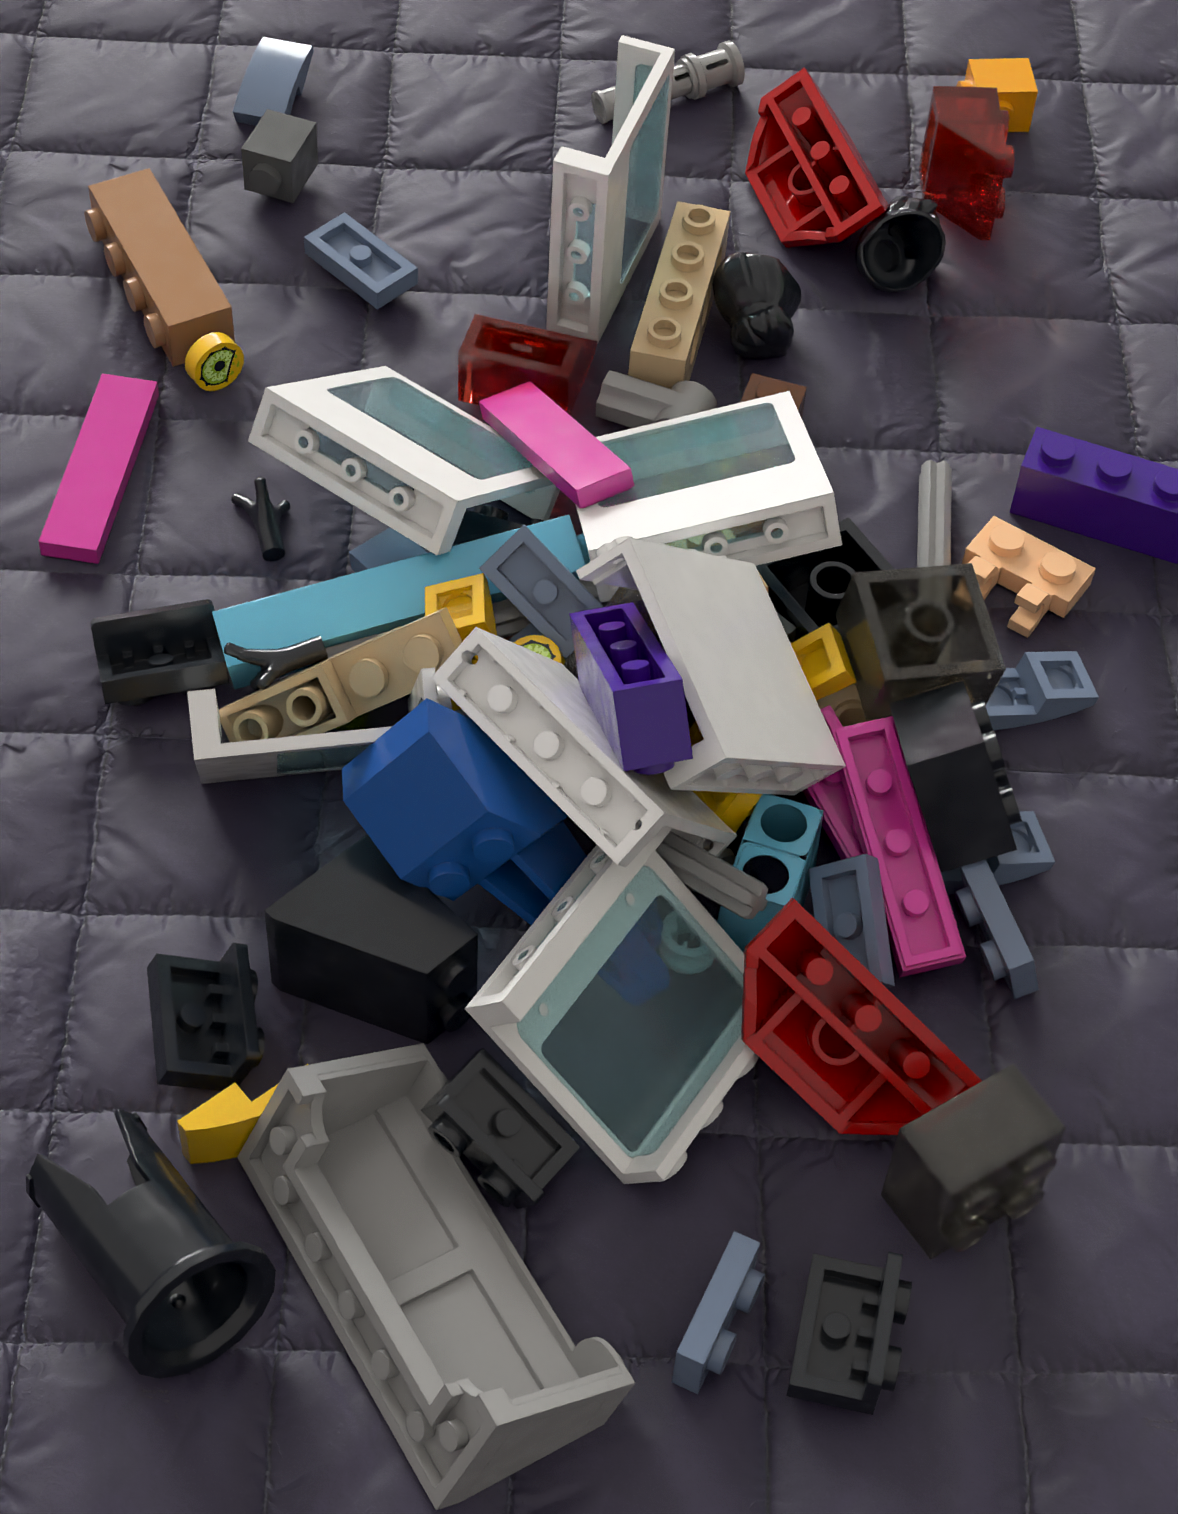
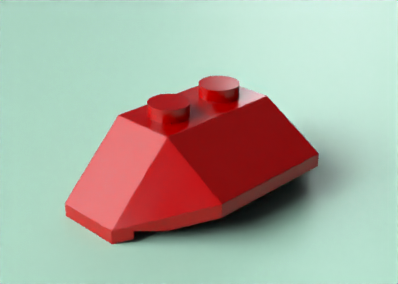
M805 67L761 97L758 110L760 119L752 137L745 174L781 243L786 248L841 242L887 210L888 203L851 137Z
M791 898L744 947L741 1040L839 1134H919L920 1136H942L988 1088L963 1061L794 898Z

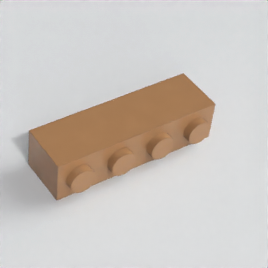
M150 168L89 185L91 209L84 211L88 231L94 242H103L105 258L114 277L119 275L123 277L124 290L131 309L134 312L142 311L144 326L154 348L162 347L174 367L184 364L191 346L198 339L209 333H225L235 342L232 306Z

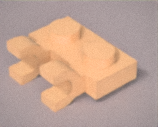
M993 516L965 549L961 564L965 566L962 576L968 579L958 591L956 600L977 610L997 583L1017 593L1014 603L1019 605L1018 609L1009 619L1007 627L1028 638L1048 610L1063 618L1068 614L1091 585L1096 568Z

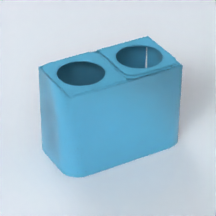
M763 794L754 806L733 866L742 871L744 865L750 859L757 856H771L780 860L786 866L789 880L782 890L767 894L765 898L768 901L764 911H759L753 919H743L720 906L717 923L741 951H744V947L791 898H794L802 907L804 906L810 888L809 868L816 867L823 810L772 794ZM799 856L807 857L806 861L801 859Z

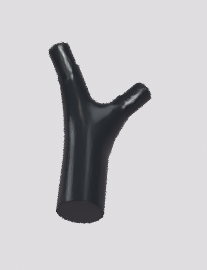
M258 477L254 480L256 502L239 493L233 494L231 501L233 504L243 508L255 524L263 559L274 562L282 559L286 554L280 530V520L290 509V503L287 500H282L279 504L273 506L267 490L266 479Z
M320 635L278 649H246L230 642L224 647L226 655L261 667V670L250 681V686L254 690H264L274 680L284 674L328 659Z

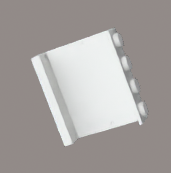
M621 536L601 545L596 550L597 558L576 570L580 580L593 582L596 586L607 584L639 590L665 652L683 679L685 697L704 739L691 746L693 759L675 762L672 769L663 772L670 790L796 795L846 767L754 563L730 559L726 556L697 552L695 549L673 547L663 542L655 543L636 539L632 536Z
M475 627L431 677L617 865L627 867L663 826L672 828L671 831L716 857L738 836L693 791L670 790L664 773L644 775L638 774L633 770L623 771L580 688L579 680L563 664ZM478 655L477 663L472 664L473 656ZM713 842L714 846L710 850V844Z

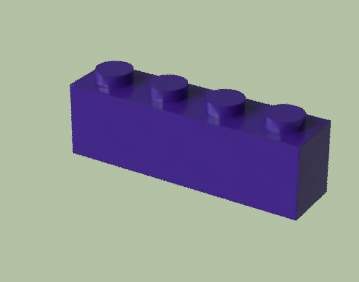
M1036 427L1020 468L1009 513L1178 564V469Z
M630 602L569 613L580 688L623 771L633 770L638 774L644 775L658 774L672 769L675 762L693 759L683 679L634 603Z

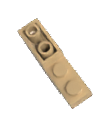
M447 607L402 627L399 626L277 681L264 690L260 689L220 708L221 725L230 742L325 733L350 722L357 716L411 694L420 670L435 667L436 673L462 643L461 637Z

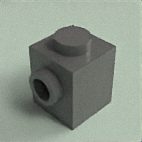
M267 109L241 148L244 190L294 203L318 165L316 122Z

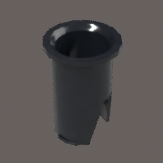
M117 1108L114 1115L130 1153L127 1163L136 1187L129 1189L107 1205L95 1188L45 1155L37 1154L29 1174L26 1175V1193L38 1208L42 1207L127 1324L123 1333V1353L138 1373L158 1379L187 1374L216 1360L238 1343L259 1320L274 1293L276 1269L261 1247L242 1241L232 1242L148 1134L147 1127L136 1112L132 1114Z

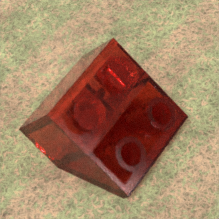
M933 86L919 162L922 199H931L937 203L936 212L977 239L990 240L994 220L1002 219L1004 215L1005 189L1002 186L1003 179L1011 178L1014 169V147L1005 144L1009 128L1008 111L1000 110L997 88Z
M475 314L458 352V401L479 405L480 400L531 381L571 416L597 349V341Z

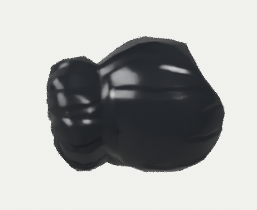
M907 196L896 197L887 204V210L873 219L861 232L855 249L856 265L861 276L876 290L889 293L911 290L926 280L940 264L944 256L946 239L943 229L939 224V217L935 211L938 204L931 199Z
M737 252L726 256L715 272L712 287L716 307L725 322L732 328L730 336L735 353L751 360L786 356V350L790 347L794 335L791 318L801 303V288L798 282L778 258L747 252Z

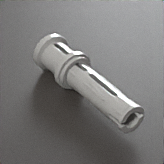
M728 40L719 43L717 50L695 56L693 53L681 56L673 68L671 100L684 95L689 99L693 98L696 100L705 97L707 90L725 84L731 87L743 84L745 69L737 46ZM616 86L601 91H594L591 95L594 113L602 124L614 118Z

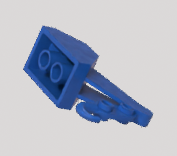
M428 698L342 768L344 803L401 880L418 887H427L438 896L455 901L479 884L532 925L587 857L563 822L569 816L471 718ZM654 900L650 902L595 973V976L615 993L621 1001L633 1007L641 1005L663 990L667 981L662 964L652 952L657 946L660 930L659 920L655 914Z

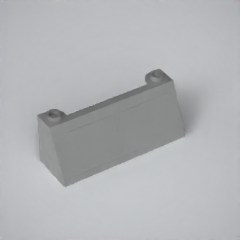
M424 1043L288 1068L237 1158L434 1508L439 1510L466 1500L604 1425L633 1387L635 1381L625 1367L620 1355L604 1339L591 1337L580 1341L577 1346L574 1345L460 1158L447 1152L430 1134L428 1127L432 1122L423 1114L421 1109L448 1080L437 1066Z

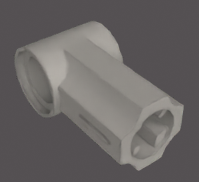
M609 370L602 382L601 391L596 402V417L636 428L718 407L713 393L697 382L680 381L670 389Z

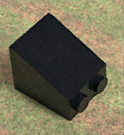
M368 834L264 910L271 982L280 991L427 1045L445 1030L448 1032L456 1031L470 1019L471 1015L465 1010V1007L477 994L478 934L427 887H418L401 880Z

